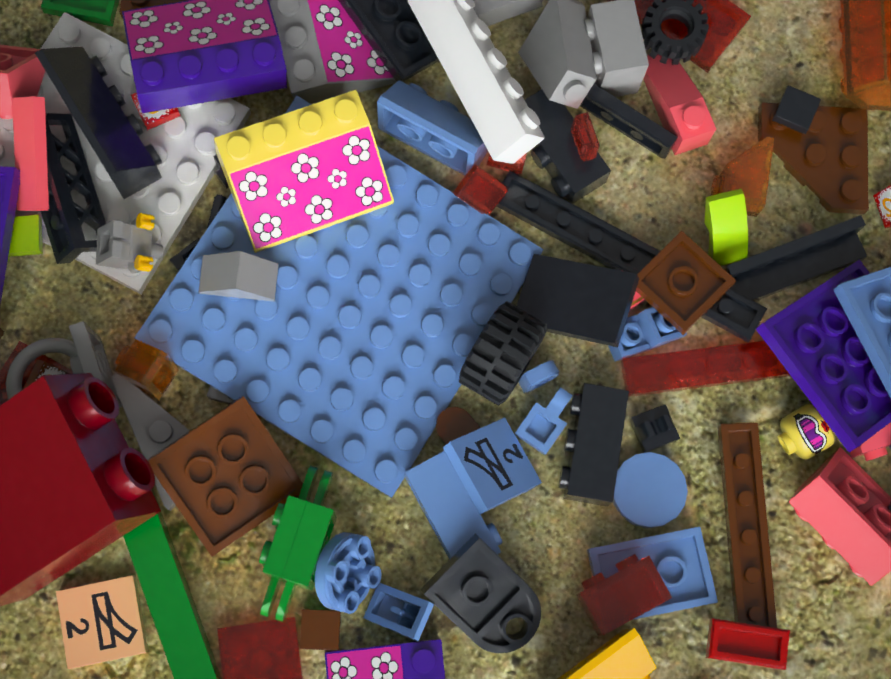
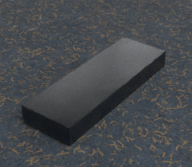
M593 84L580 105L586 111L662 159L667 157L678 138L595 84Z

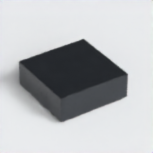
M788 85L784 90L772 121L806 134L821 99Z

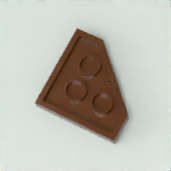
M762 102L758 107V141L768 151L771 149L785 163L783 167L803 187L806 185L820 199L819 203L828 212L864 215L869 210L867 109L818 106L809 130L806 134H803L772 121L779 103Z

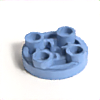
M342 532L329 540L323 548L315 571V589L320 602L325 607L352 614L365 599L370 588L374 589L379 585L382 572L380 567L375 565V556L370 539L367 536Z

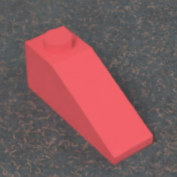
M659 54L655 59L647 55L649 66L643 80L663 128L678 137L672 148L674 155L708 145L716 131V127L704 98L680 63L672 65V59L668 58L666 64L660 62L662 56Z

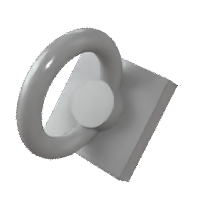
M84 321L69 326L73 341L64 338H45L33 342L18 353L8 370L6 390L8 399H10L22 390L23 375L33 360L47 353H62L71 357L70 365L73 374L92 373L93 377L102 380L112 390L119 407H122L111 379L113 374L101 338Z

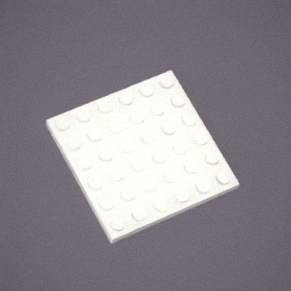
M64 12L41 49L83 46L90 58L97 56L108 74L103 77L104 82L108 87L112 85L117 87L126 103L121 106L122 111L126 117L131 114L135 116L144 132L139 136L144 146L151 143L162 161L161 164L157 165L162 176L161 179L123 199L72 116L106 224L112 220L131 224L132 220L137 218L139 213L153 215L155 220H151V222L155 223L154 228L147 231L152 232L153 244L163 246L161 259H153V262H150L153 265V269L150 272L140 271L138 273H131L129 268H112L96 265V252H82L75 260L142 295L214 176V171L218 169L213 157L216 155L214 138L243 128L251 111L250 108L231 98L177 107L181 116L147 131L131 97L132 94L136 93L128 45ZM45 71L37 97L45 98L46 113L71 114ZM0 118V166L15 167L13 119ZM49 125L51 133L64 143L66 137L62 125ZM62 155L60 158L62 167L74 176L76 174L74 163ZM73 188L70 192L73 201L85 209L87 206L85 197ZM16 207L15 217L39 214L42 218L41 211H17ZM42 218L43 243L51 246ZM83 222L81 227L85 240H97L96 231Z

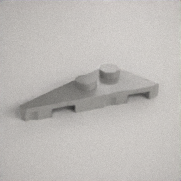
M116 371L111 377L138 445L146 459H149L190 431L121 373ZM155 476V486L164 507L171 511L176 505Z

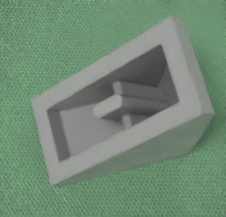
M242 251L203 255L199 294L275 302L278 263Z

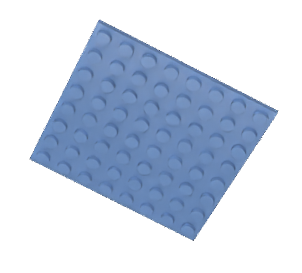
M296 96L285 113L312 104ZM377 146L394 204L254 253L231 193L134 338L235 401L243 395L258 416L392 498L403 481L405 472L411 468L436 427L439 414L447 409L461 386V383H459L461 368L482 330L500 305L506 301L510 303L513 301L526 279L533 255H541L544 249ZM242 251L278 263L275 302L199 294L203 255Z

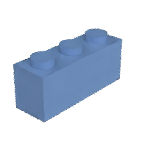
M445 451L405 472V479L449 560L475 533L497 555L501 553L498 545L502 544L503 541L493 523L485 524Z

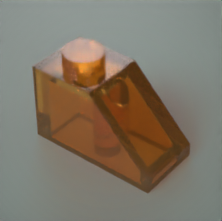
M764 138L727 163L721 174L714 176L711 196L741 188L744 192L747 215L757 217L766 204L774 138Z
M135 339L131 346H125L116 359L118 366L114 370L119 376L159 401L178 373L179 368L164 351Z

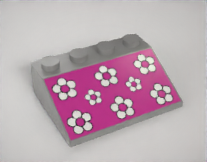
M269 0L281 42L290 91L294 99L296 96H299L308 103L315 104L353 90H357L360 93L396 83V80L338 0Z

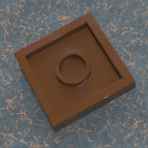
M681 231L637 274L640 279L636 292L684 335L735 284L736 280Z

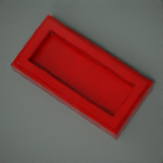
M711 618L709 621L706 658L786 670L790 630Z

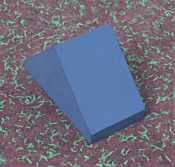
M379 583L363 618L418 642L434 604Z

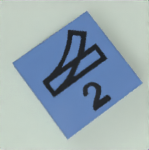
M505 417L450 441L443 447L480 515L542 483Z

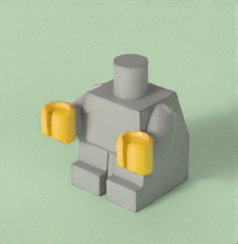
M139 213L137 218L132 220L131 224L112 220L98 228L96 265L112 268H129L131 273H138L140 271L150 272L153 269V265L150 262H153V259H161L163 255V246L153 244L152 232L147 231L154 228L155 223H152L151 220H155V217L150 214Z

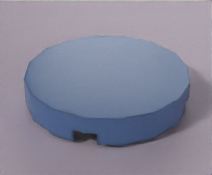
M653 452L636 454L624 461L617 470L613 504L618 512L632 525L647 529L661 527L675 519L685 506L688 493L685 476L679 466L665 455Z

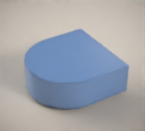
M551 360L523 373L518 383L524 393H529L559 375V370L554 361Z

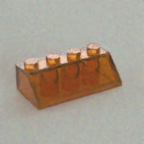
M840 0L841 16L838 23L842 33V47L840 48L844 78L841 80L842 92L847 99L851 100L861 109L891 111V0Z

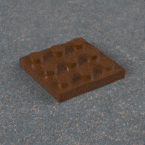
M243 395L147 459L154 475L212 557L275 514L278 504H285L288 495L298 498L303 486V482Z

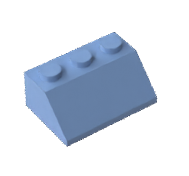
M400 80L384 92L377 101L379 130L472 179L488 150L471 118L461 114L452 103L445 100L439 102L428 96L427 92L420 86L413 83L407 85Z

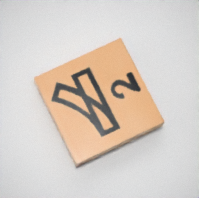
M131 575L56 591L68 669L148 653L136 576Z

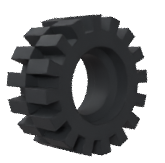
M654 0L652 6H649L641 25L642 37L645 39V49H652L649 56L655 59L659 54L662 56L660 62L664 64L670 58L672 59V65H678L680 59L685 63L690 60L692 55L696 56L709 30V24H706L708 16L707 13L701 14L703 6L700 3L693 7L692 3L694 0H687L686 2L682 0ZM667 19H676L686 26L687 35L680 40L671 39L663 34L661 24Z

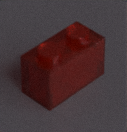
M633 554L615 564L618 572L605 578L602 572L581 582L584 590L576 594L598 636L611 632L672 598L650 556L639 560L637 555Z

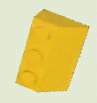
M635 628L620 631L557 679H652L649 674L656 669V666L639 633Z

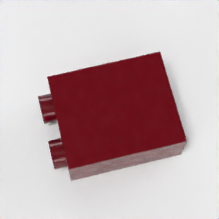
M92 373L43 375L0 405V606L25 600L161 512L151 491L155 485L153 469L139 451L128 446L115 420L119 414L118 401L112 390L102 380L93 377Z

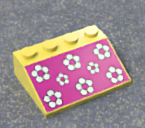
M357 90L214 138L215 152L254 253L394 204L372 128Z

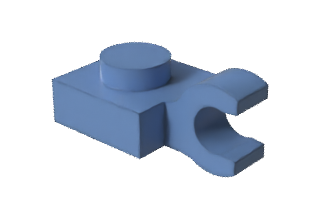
M560 387L546 408L536 402L514 434L543 455H546L567 425L558 416L573 395Z

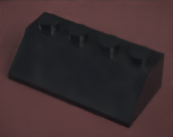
M83 46L40 49L35 52L47 75L123 199L161 179L162 176L157 168V165L162 163L159 155L151 143L144 146L139 136L144 132L135 116L131 114L126 117L122 111L121 106L126 103L115 85L108 87L104 82L103 77L108 74L97 56L90 58Z

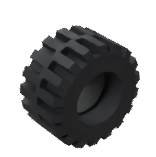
M508 301L500 305L487 322L468 354L460 371L459 383L498 406L505 402L539 348L546 334L547 324Z

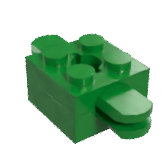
M310 466L307 471L299 497L296 498L288 495L285 504H278L272 521V525L277 529L273 542L266 540L259 559V563L264 566L262 572L271 577L260 615L266 617L270 615L281 582H286L275 616V620L281 622L285 620L296 586L313 591L317 562L323 548L330 540L337 519L333 509L323 506L333 472L324 471L313 503L309 502L318 474V468Z

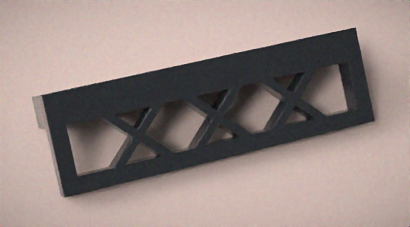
M46 113L49 211H41L56 263L65 264L71 263L82 252H96L97 240H85L81 227L83 222L92 227L97 235V229L105 225L106 221L72 115ZM49 125H62L66 137L64 143L51 133ZM62 155L74 163L76 169L74 176L62 167L60 161ZM73 188L85 197L87 203L85 209L73 201L70 193Z
M862 215L727 265L724 270L736 280L731 289L753 301H757L852 265L858 260L863 261L867 254L857 235L866 225Z

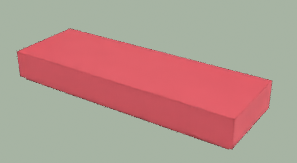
M36 96L12 98L15 167L20 170L17 211H49L45 98Z

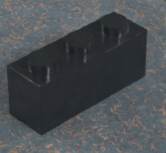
M542 89L526 98L527 106L539 117V127L545 136V139L533 147L530 153L536 165L540 169L545 167L552 177L551 184L555 192L561 198L565 196L573 204L605 184L611 172L610 168L598 152L595 153L596 151L593 150L590 140L565 105L550 101Z
M584 383L579 393L573 392L570 414L576 415L574 430H567L564 451L570 452L568 466H562L558 488L565 489L563 499L607 507L613 503L629 394L628 390Z

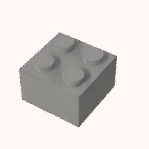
M616 0L591 4L584 23L587 35L591 41L597 78L594 84L614 97L638 93L649 62L634 0Z

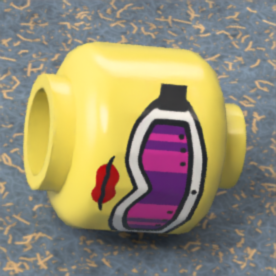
M812 404L800 407L780 421L782 434L777 437L788 455L795 453L801 459L807 460L834 444V432Z

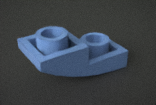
M654 307L644 309L637 315L627 317L619 346L613 347L608 345L616 362L683 338L687 335V332L682 335Z

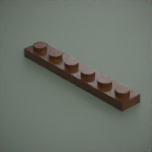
M758 423L720 424L718 426L734 619L735 622L777 628Z

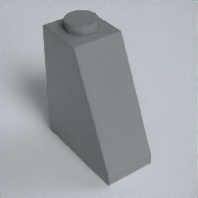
M549 0L518 53L550 101L578 109L597 79L591 41L587 35L584 19H587L585 6L577 0Z

